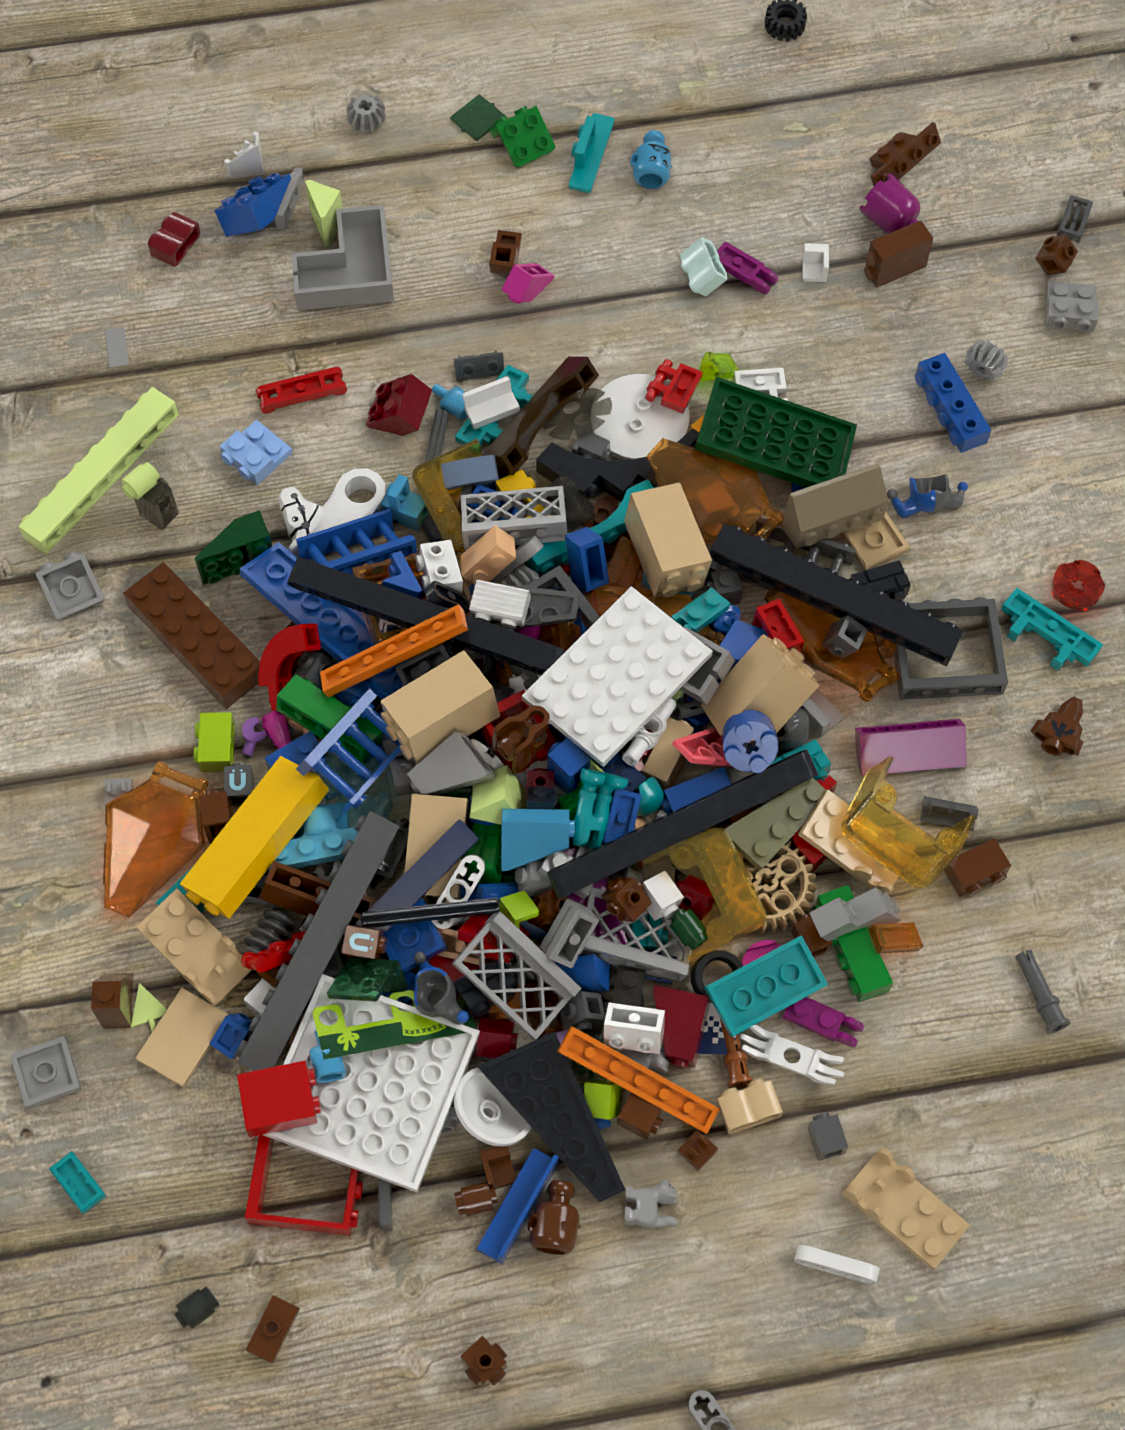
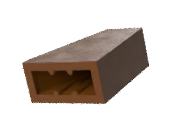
M133 973L104 974L92 982L91 1010L103 1029L131 1028Z

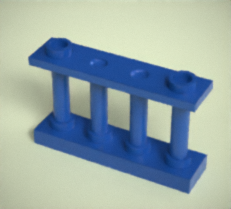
M390 508L296 539L298 558L307 560L313 558L318 564L362 579L388 571V566L391 565V554L401 551L407 563L416 561L417 556L416 539L412 534L398 538L394 533L392 511ZM383 535L388 541L387 543L375 546L370 539ZM360 543L365 549L352 554L347 547ZM337 551L341 558L328 562L323 555Z
M370 688L296 768L303 776L310 769L314 772L318 771L348 798L349 801L341 809L344 813L351 807L357 809L367 798L363 793L400 752L402 753L399 747L401 746L399 740L393 741L386 730L387 724L373 710L374 706L371 702L377 695ZM359 716L363 719L366 717L397 745L389 755L357 727L359 724L355 720ZM343 733L347 737L349 735L353 737L381 763L373 773L341 745L342 742L339 740V737ZM327 751L338 756L365 781L357 792L324 763L326 760L322 756Z

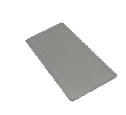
M124 327L105 330L109 367L129 365Z

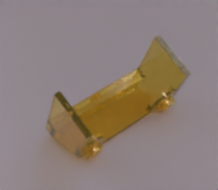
M478 439L418 465L412 473L414 484L443 541L451 540L454 552L464 553L466 551L464 550L462 535V516L451 497L461 492L463 487L452 490L446 489L441 464L482 456Z
M888 756L867 771L842 821L841 830L847 840L913 887L923 889L932 884L961 851L976 818L970 815L951 828L940 831L936 838L929 835L893 809L897 802V792L890 783L884 780L894 758Z
M719 827L708 829L642 860L643 865H647L669 855L673 864L680 869H689L698 865L719 908L721 916L710 921L707 926V936L711 945L687 956L689 962L739 939L765 924L767 918L766 911L733 841L725 829Z

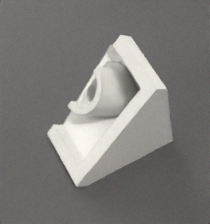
M256 131L252 134L254 144L245 140L242 150L239 152L234 151L237 157L233 160L227 158L224 161L228 177L239 178L264 175L259 133Z

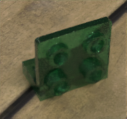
M349 957L327 991L329 999L376 1002L383 992L398 993L405 991L407 983L399 960Z

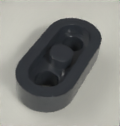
M432 581L425 588L426 600L428 602L448 609L459 604L464 610L465 615L470 611L471 603L461 592L438 581Z

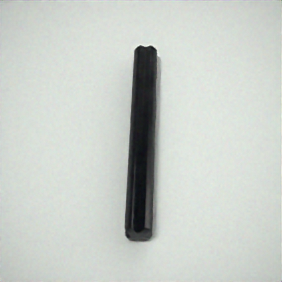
M498 898L368 911L361 914V923L366 928L495 914L500 912V903Z

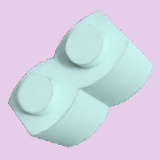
M701 237L680 254L681 267L688 274L689 286L693 292L707 296L728 280L726 271L719 261L718 252L711 241Z

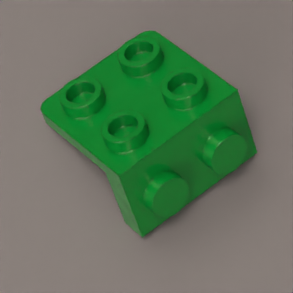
M537 105L530 109L524 106L514 111L515 116L509 119L507 116H503L495 120V126L489 130L493 138L500 135L515 167H521L555 149L554 141Z

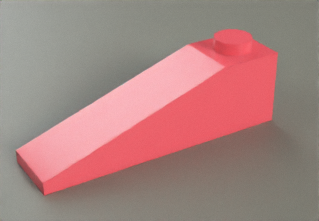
M715 727L676 739L672 743L690 763L711 768H734L725 759L722 736H720Z

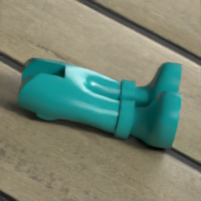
M582 768L580 778L583 782V789H580L579 801L574 819L575 837H572V844L578 847H584L587 844L588 848L595 849L601 846L609 820L610 803L613 797L611 793L613 790L626 788L629 779L606 772Z

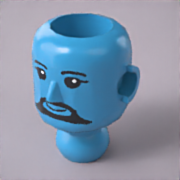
M650 130L644 135L643 144L636 149L630 160V165L633 166L634 180L643 188L657 189L663 187L671 177V152L665 145L664 135L657 130Z

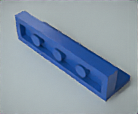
M533 1148L478 1245L477 1251L503 1265L559 1164V1156L554 1155L552 1158Z

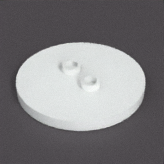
M648 374L622 376L604 386L594 399L590 417L592 432L609 440L612 456L620 460L642 458L662 451L679 441L688 432L690 419L688 406L684 413L681 414L660 405L662 396H656L653 402L645 399L646 388L656 376ZM664 380L663 384L666 386H669L670 384L666 380Z

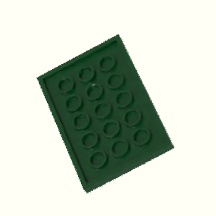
M716 377L694 449L807 488L846 474L857 424Z

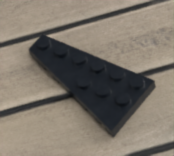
M556 1032L477 1066L599 1203L626 1191L568 1059L557 1052L561 1044Z

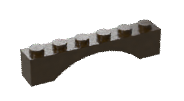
M568 356L482 454V456H495L499 475H514L528 459L531 443L542 426L564 405L586 392L599 377L588 356Z

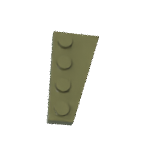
M811 778L787 790L725 828L719 834L760 871L806 822L817 801L821 798L823 791L826 789L814 778Z

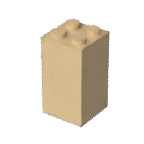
M680 482L631 493L624 522L654 598H668L680 592L699 590L704 585L712 559Z
M763 634L726 675L724 680L719 683L720 686L707 706L703 703L701 704L720 736H722V730L726 721L734 714L743 713L745 710H756L767 715L772 721L776 733L820 686L813 677L815 672L807 664L803 663L804 657L794 648L791 650L787 649L786 645L776 637L772 640Z
M464 650L381 700L384 710L381 716L387 724L386 730L393 741L399 740L401 743L399 747L407 760L412 758L416 765L455 731L469 736L500 717L492 685Z
M412 794L405 873L458 819H461L469 827L470 808L467 798ZM463 857L421 899L428 903V898L437 899V902L463 860ZM458 873L457 878L464 879V877H462L461 874ZM454 884L450 888V894L454 899H461V884ZM444 897L443 902L450 903L446 899V897Z

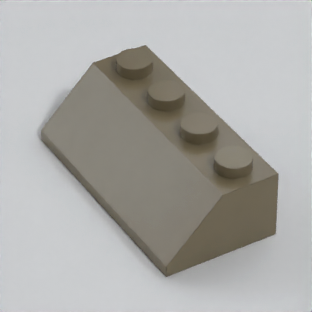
M877 463L790 493L781 527L796 549L806 545L811 546L817 541L833 538L840 533L856 530L860 526L871 522L876 523L883 519L888 505V497L881 467Z

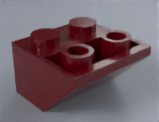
M413 374L380 384L376 390L374 403L368 411L369 417L366 426L401 436L418 431L432 389Z

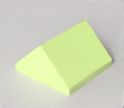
M307 180L305 184L310 212L326 247L331 244L338 232L336 209H343L340 190Z
M508 765L494 770V773L497 775L494 779L472 785L470 818L502 825V809H525L526 790Z

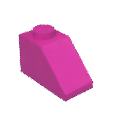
M538 263L514 264L501 290L507 293L508 298L515 303L531 302L554 279L555 275Z

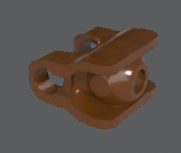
M533 705L519 715L504 719L494 728L492 748L495 752L499 751L507 761H512V771L515 774L522 771L529 764L532 756L546 745V729L550 721L549 713L542 706ZM533 715H539L543 718V722L539 724L530 723L529 718ZM540 736V741L535 742L537 738Z

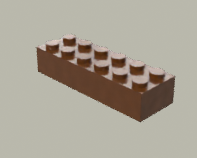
M164 562L123 592L126 603L131 611L226 710L259 684L258 671L260 661Z

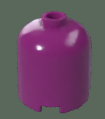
M893 174L887 175L888 180L885 183L880 180L866 195L867 204L859 207V210L887 234L918 222L917 217L921 209L917 197Z

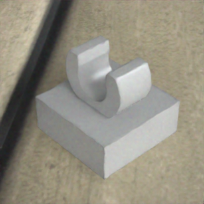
M132 778L105 780L106 808L133 806Z

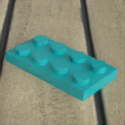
M801 935L707 985L704 989L730 1037H733L822 989L828 983Z

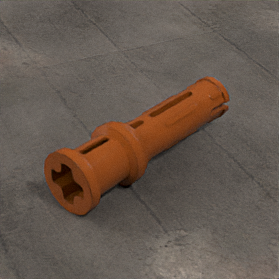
M720 1018L728 1054L723 1059L724 1066L728 1068L730 1078L728 1086L729 1088L737 1089L748 1087L747 1084L753 1081V1078L749 1076L746 1064L748 1055L741 1050L739 1034L736 1035V1040L734 1037H730Z

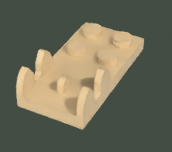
M830 790L823 791L821 798L817 801L798 833L800 837L868 888L873 889L876 887L884 893L887 892L889 895L893 891V885L906 862L916 850L913 843L896 841L894 839L896 837V830L889 827L876 826Z
M178 889L171 893L136 927L157 951L213 1006L218 1004L252 970L242 966V954L236 949L233 941L223 936Z
M879 1148L844 1190L842 1195L934 1271L970 1224L919 1183L910 1167L905 1165L899 1166L893 1160L894 1156L888 1149Z

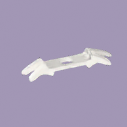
M756 1024L750 1027V1029L768 1042L745 1034L740 1036V1039L749 1045L743 1044L741 1050L759 1061L770 1062L806 1076L813 1082L835 1085L836 1080L829 1077L843 1078L845 1074L842 1071L822 1064H842L844 1057L829 1055L819 1049L808 1048L782 1038L777 1033L766 1031ZM788 1049H795L800 1054V1060L797 1063H789L784 1058V1052Z

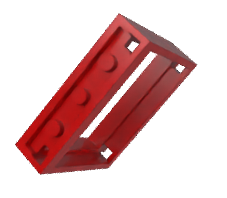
M259 1135L245 1212L247 1223L351 1236L352 1228H357L359 1211L355 1210L356 1199H361L363 1194V1182L359 1181L361 1171L353 1168L350 1171L342 1223L261 1214L274 1139Z

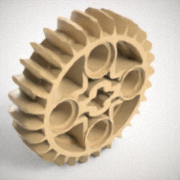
M788 841L774 855L780 858L771 864L768 862L760 871L754 866L749 867L744 864L743 861L747 859L738 850L734 851L733 849L724 865L718 867L717 873L720 876L716 877L715 883L720 885L717 886L719 888L717 895H722L719 898V904H727L724 908L725 914L733 911L732 922L738 918L741 919V928L748 923L751 924V932L758 926L762 935L765 933L766 927H770L772 934H775L777 926L786 931L787 922L793 926L797 922L796 918L805 915L804 911L809 912L811 908L810 903L814 902L815 898L813 893L817 888V885L813 883L816 879V874L810 873L813 869V864L804 865L806 857L805 855L798 856V848L795 850L790 849L791 841ZM785 866L791 867L794 873H784L781 868ZM737 869L744 881L732 888V875L734 870ZM800 880V893L796 900L788 887ZM747 895L750 901L741 902L737 896ZM777 902H784L789 908L781 910L775 904ZM763 905L769 915H761L752 911Z

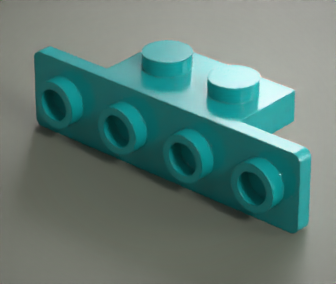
M593 113L592 116L587 115L584 125L580 124L577 135L579 140L578 143L574 142L571 156L574 157V170L569 181V189L591 193L615 122L614 117Z

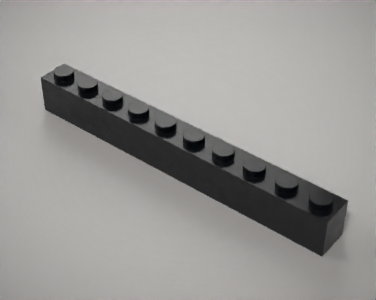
M723 524L711 547L710 557L712 561L841 619L849 615L868 629V632L946 667L963 634V631L951 622H942L935 619L929 612L917 611L902 600L895 601L886 597V594L880 590L866 588L859 581L851 578L846 579L838 575L831 568H822L815 565L809 558L797 557L784 547H775L768 544L762 537L748 535L735 525L728 526Z

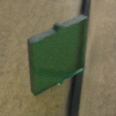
M478 94L450 116V120L461 128V132H466L474 140L478 141L495 126V120L506 115L498 110L494 103H490Z

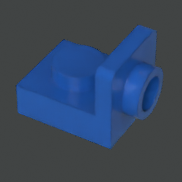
M243 1013L225 1016L209 1044L231 1060L237 1057L235 1053L242 1040L246 1041L249 1035L253 1033V1031L249 1030L252 1019Z

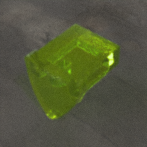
M706 352L699 366V371L703 372L701 381H715L716 377L734 378V371H740L729 353Z

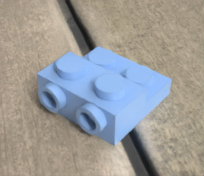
M257 419L242 433L237 430L220 445L222 460L229 466H235L245 480H251L256 485L262 482L293 454L290 446Z

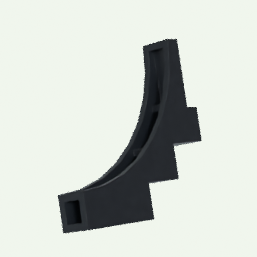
M692 428L679 441L662 451L642 458L621 461L586 458L569 452L551 442L536 459V472L556 486H563V491L582 504L589 498H594L599 489L611 494L612 497L615 496L616 500L622 502L627 489L647 479L654 488L677 483L678 474L685 467L686 461L689 457H695L699 452L694 449L699 432Z

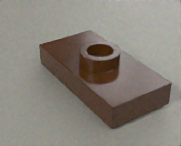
M273 1295L246 1351L273 1364L300 1308Z

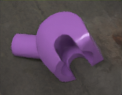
M258 717L248 719L242 727L241 733L245 740L242 754L252 757L256 743L267 737L265 730L255 732L253 729L260 724Z

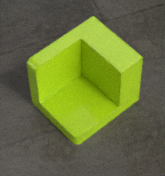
M525 890L500 898V912L518 929L520 922L539 915L538 908Z
M595 1079L585 1082L584 1098L593 1118L610 1120L619 1116L622 1087L606 1080Z

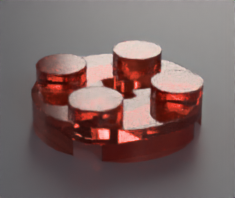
M1074 560V562L1067 564L1065 562L1057 568L1052 578V596L1066 607L1086 611L1100 600L1105 589V582L1100 576V570L1094 564L1085 560ZM1079 580L1084 588L1077 589L1072 582L1076 583Z

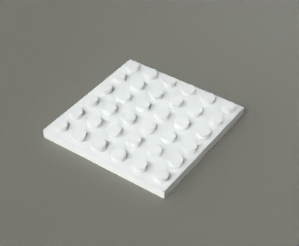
M322 974L283 1065L306 1060L308 1069L313 1068L309 1057V1050L318 1046L312 1012L316 1007L337 1004L341 1007L346 1027L392 1019L394 1017L390 1005H393L400 1011H409L466 1033L343 1056V1064L346 1071L344 1078L329 1083H318L316 1081L317 1085L311 1086L313 1097L319 1096L322 1113L316 1114L318 1123L264 1134V1136L418 1192L454 1101L455 1092L464 1076L477 1043L480 1031L462 1024H454L443 1017L423 1015L415 1007ZM325 1010L320 1014L319 1019L322 1024L330 1026L337 1022L338 1016L332 1010Z

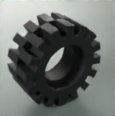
M773 0L766 10L765 29L767 28V33H772L771 37L774 39L778 36V41L786 38L787 42L790 41V37L796 40L797 36H801L803 31H805L806 8L803 7L801 2L797 4V0H778V2ZM789 17L792 18L793 21L784 22L779 20L778 18Z

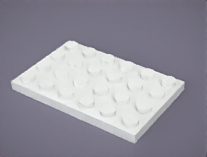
M631 586L522 695V700L530 707L539 705L545 708L550 715L549 723L604 767L712 656V650Z

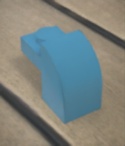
M400 474L395 482L389 484L386 495L380 503L383 510L391 509L392 518L395 521L416 531L420 530L423 519L430 513L428 499L411 492L408 478Z

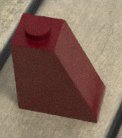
M654 985L653 993L656 1009L665 1010L663 1044L666 1057L671 1062V1066L684 1070L688 1069V1066L695 1068L710 1007L709 996Z

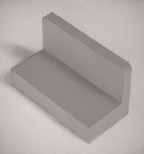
M818 689L800 707L809 718V726L820 738L842 722L844 718Z

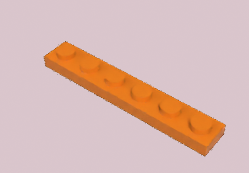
M458 604L321 671L323 693L329 698L467 631L468 627L464 610Z
M570 1026L557 1050L560 1054L661 1108V1110L704 1134L708 1133L720 1108L573 1026Z

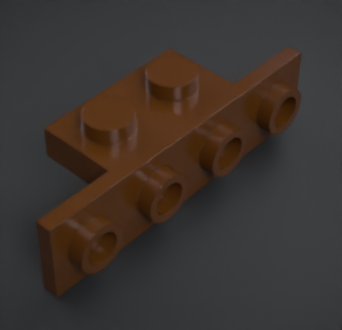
M930 123L917 136L899 132L886 145L879 148L869 159L872 167L879 168L870 176L873 186L880 180L885 183L888 180V174H893L900 180L941 143L936 123Z

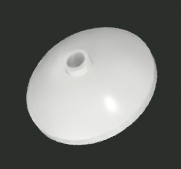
M478 1068L467 1072L462 1077L454 1095V1106L460 1122L471 1135L486 1144L504 1147L518 1143L528 1134L531 1126Z

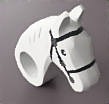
M367 468L353 469L343 474L324 506L307 501L295 487L283 489L278 496L287 533L292 542L288 550L298 558L297 538L383 511L380 503L386 495V487L380 475ZM359 489H367L375 494L370 501L365 503H355L348 499L351 493Z

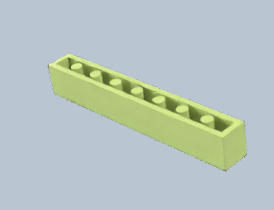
M154 387L147 393L142 394L138 402L123 414L121 420L114 427L108 429L105 437L98 444L90 448L88 454L73 466L71 472L64 479L58 481L55 489L47 497L40 500L38 506L31 514L26 515L22 519L18 527L23 538L47 554L179 416L175 401Z

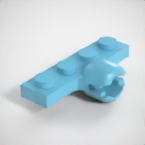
M316 807L303 823V836L290 840L275 861L296 869L344 859L345 856L341 852L348 839L354 841L358 831L354 830L355 827L342 830L337 829L333 810L327 807Z

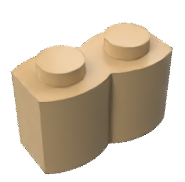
M762 1078L749 1082L746 1089L737 1091V1088H730L720 1093L721 1097L717 1098V1105L720 1108L719 1111L728 1135L782 1117L783 1111L771 1080L764 1082Z

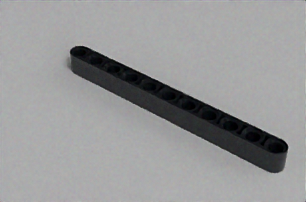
M304 558L296 559L287 581L289 586L299 591L408 629L448 610V608ZM465 615L468 630L445 641L543 675L566 652L557 646Z
M807 749L797 752L768 766L761 773H753L561 864L546 872L557 898L565 897L817 776L818 772Z

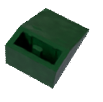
M260 510L234 519L195 557L203 585L217 583L231 575H240L241 567L272 547L271 538Z

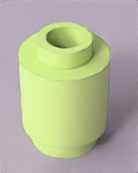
M150 463L139 464L121 480L123 484L121 490L128 498L132 499L134 497L139 500L157 484L160 475Z

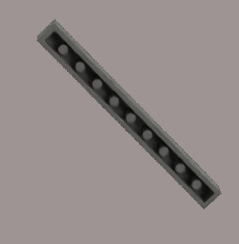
M369 811L367 817L360 816L354 830L358 831V834L354 841L348 839L341 854L345 858L341 866L335 864L328 877L332 881L328 891L322 888L315 901V904L319 905L315 915L309 913L302 926V929L306 930L302 940L296 938L289 951V954L293 955L289 965L282 964L275 979L280 981L275 991L269 989L262 1002L266 1006L262 1016L256 1014L249 1027V1030L253 1031L248 1042L242 1040L235 1053L236 1056L240 1057L237 1061L238 1064L252 1071L275 1066L344 934L346 925L349 924L399 828L398 825L372 811Z

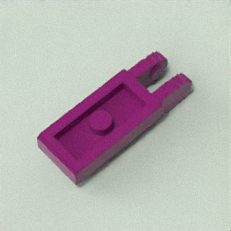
M724 242L717 250L719 261L726 272L744 283L752 285L756 291L766 295L770 291V287L766 282L774 285L779 280L777 274L765 267V264L728 242Z
M808 997L788 1006L782 1017L784 1020L828 1040H835L854 1048L858 1040L845 1032L838 1031L840 1026L843 1025L856 1032H863L865 1027L860 1021L845 1016L844 1013Z

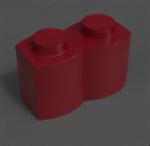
M176 212L171 213L162 221L161 229L150 236L148 240L150 255L176 267L183 260L187 251L198 240L201 234L199 223Z

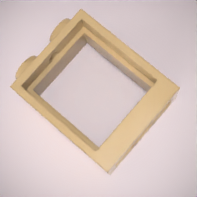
M669 717L667 728L661 735L658 744L653 748L642 770L646 780L655 777L663 791L673 786L686 760L672 743L676 739L693 734L694 728L684 720L677 721Z

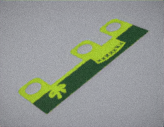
M412 990L393 993L389 996L393 1000H397L401 996H408L414 1002V991ZM337 1004L316 1007L312 1012L324 1059L466 1032L409 1011H400L393 1005H390L394 1018L346 1027L342 1009ZM325 1010H332L337 1014L338 1020L335 1024L327 1026L320 1022V1014ZM473 1017L462 1024L476 1029ZM330 1049V1052L326 1054L323 1050Z

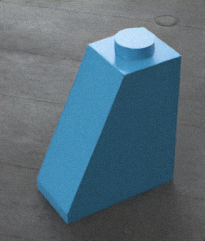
M502 809L501 871L514 869L569 848V837H575V820H569V810Z

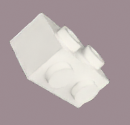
M451 540L420 544V555L416 556V565L418 571H422L424 575L422 576L424 592L425 588L432 581H438L462 593L463 579Z
M609 1003L604 1022V1044L615 1049L660 1054L664 1034L665 1010Z

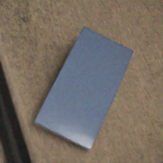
M494 455L467 458L441 464L446 490L468 485L477 486V484L482 485L499 480Z

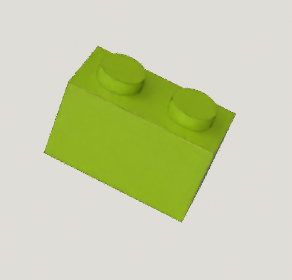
M232 712L200 713V721L195 723V737L199 738L198 747H194V762L199 764L201 772H224L225 766L234 764L235 721Z

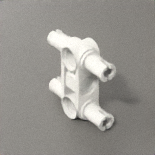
M672 698L630 739L632 743L622 756L625 763L635 766L646 750H650L658 744L661 735L667 728L666 721L676 708V702Z

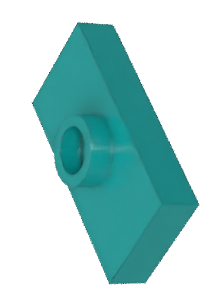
M73 1151L49 1168L83 1215L107 1197Z

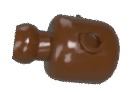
M552 1180L547 1188L549 1201H544L537 1205L534 1213L529 1217L527 1228L531 1231L530 1242L534 1249L548 1254L567 1255L575 1248L578 1229L581 1227L579 1225L580 1215L578 1210L569 1204L570 1199L574 1196L575 1189L570 1182Z

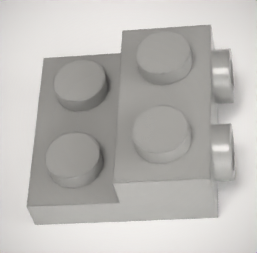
M1048 281L1046 286L1045 327L1075 329L1083 332L1094 331L1098 321L1097 286Z
M77 552L70 553L63 557L64 561L55 565L53 562L46 563L39 567V572L35 573L57 621L105 601L84 553L79 555Z

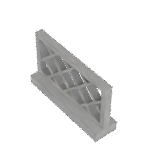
M563 486L461 495L464 550H468L494 525L514 537L515 545H521L534 535L541 543L565 541L567 523ZM559 495V497L552 503L545 500V498L548 496ZM529 498L532 500L527 505H524L521 502H519L521 499ZM496 501L507 502L501 508L494 505ZM479 503L480 506L473 510L467 504ZM538 504L545 507L540 513L533 510ZM513 506L520 510L515 515L507 512ZM486 509L494 512L488 518L481 514ZM551 512H554V513L558 514V515H553V516H547V515H549ZM526 514H528V515L531 516V518H522V517L525 516ZM501 516H502L503 518L507 519V520H499V521H496V520H497L499 517H501ZM474 519H477V520L480 521V522H477V523H470V522H472Z
M592 887L586 907L598 917V923L605 934L599 938L590 936L579 956L594 954L609 964L681 983L688 975V960L691 949L689 946L685 947L669 927L673 921L663 916L661 917L663 924L652 929L645 918L649 914L646 909L635 921L640 919L647 933L636 938L629 927L634 922L619 921L621 925L610 931L602 919L610 914V912L607 910L599 914L593 905L595 897L602 899L601 895L605 891ZM667 927L674 940L663 946L655 932ZM623 928L631 939V942L626 945L619 944L613 936L614 933ZM651 936L658 949L653 952L645 951L640 941ZM677 943L683 952L682 959L671 958L666 949Z
M501 912L492 914L487 919L484 927L452 964L528 1036L536 1040L570 998L576 996L581 987L548 958ZM488 931L497 938V949L484 950L483 937ZM478 944V950H473ZM512 952L517 956L518 968L504 969L503 953ZM484 953H498L499 969L485 970ZM469 954H479L480 970L470 971L462 962ZM532 971L537 975L538 988H525L524 972ZM518 972L519 989L505 988V973ZM499 973L500 990H491L486 986L485 974ZM553 990L561 998L554 1007H545L544 991ZM538 991L539 1008H526L525 992ZM519 992L520 1009H511L506 1004V993ZM495 993H500L501 999ZM540 1011V1024L535 1030L527 1024L526 1012ZM515 1012H521V1017H519Z

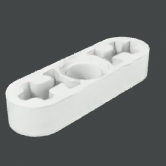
M473 854L464 857L436 904L446 903L443 902L444 897L450 903L467 901L485 871L483 859ZM475 860L478 862L477 868L480 871L479 873L473 872L468 880L473 881V884L470 886L464 879L457 878V875L460 873L464 877L468 870L465 863H471ZM454 884L463 885L466 889L465 897L459 900L454 899L450 894L451 886ZM451 918L450 921L445 920L443 923L439 920H432V923L438 928L446 929L451 927L457 918Z
M806 1245L797 1246L794 1258L796 1263L866 1284H877L880 1268L866 1262Z

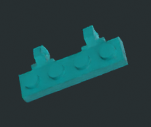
M507 365L497 380L509 377L512 393L522 409L533 397L524 388L529 381V374ZM468 418L455 435V441L477 452L483 443H493L503 430L499 429L498 424L500 420L474 429Z
M1019 588L1012 592L1001 607L1003 612L1011 616L1009 622L1013 624L1006 637L1016 642L1017 637L1024 630L1028 633L1034 631L1055 645L1054 650L1058 654L1052 659L1050 666L1057 671L1061 669L1067 660L1073 663L1076 659L1088 667L1104 645Z

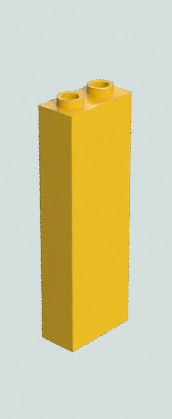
M280 756L180 882V885L187 892L185 897L195 905H199L201 902L204 904V908L216 917L221 914L230 919L329 791L320 776L311 771H308L303 776L296 770L299 766L298 764Z

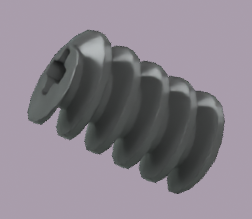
M275 908L265 910L263 913L265 919L260 918L257 921L259 928H252L251 935L253 937L247 936L244 939L247 946L240 945L238 951L242 955L245 952L258 953L269 948V944L282 941L280 935L290 936L286 929L287 926L296 928L297 925L286 914Z

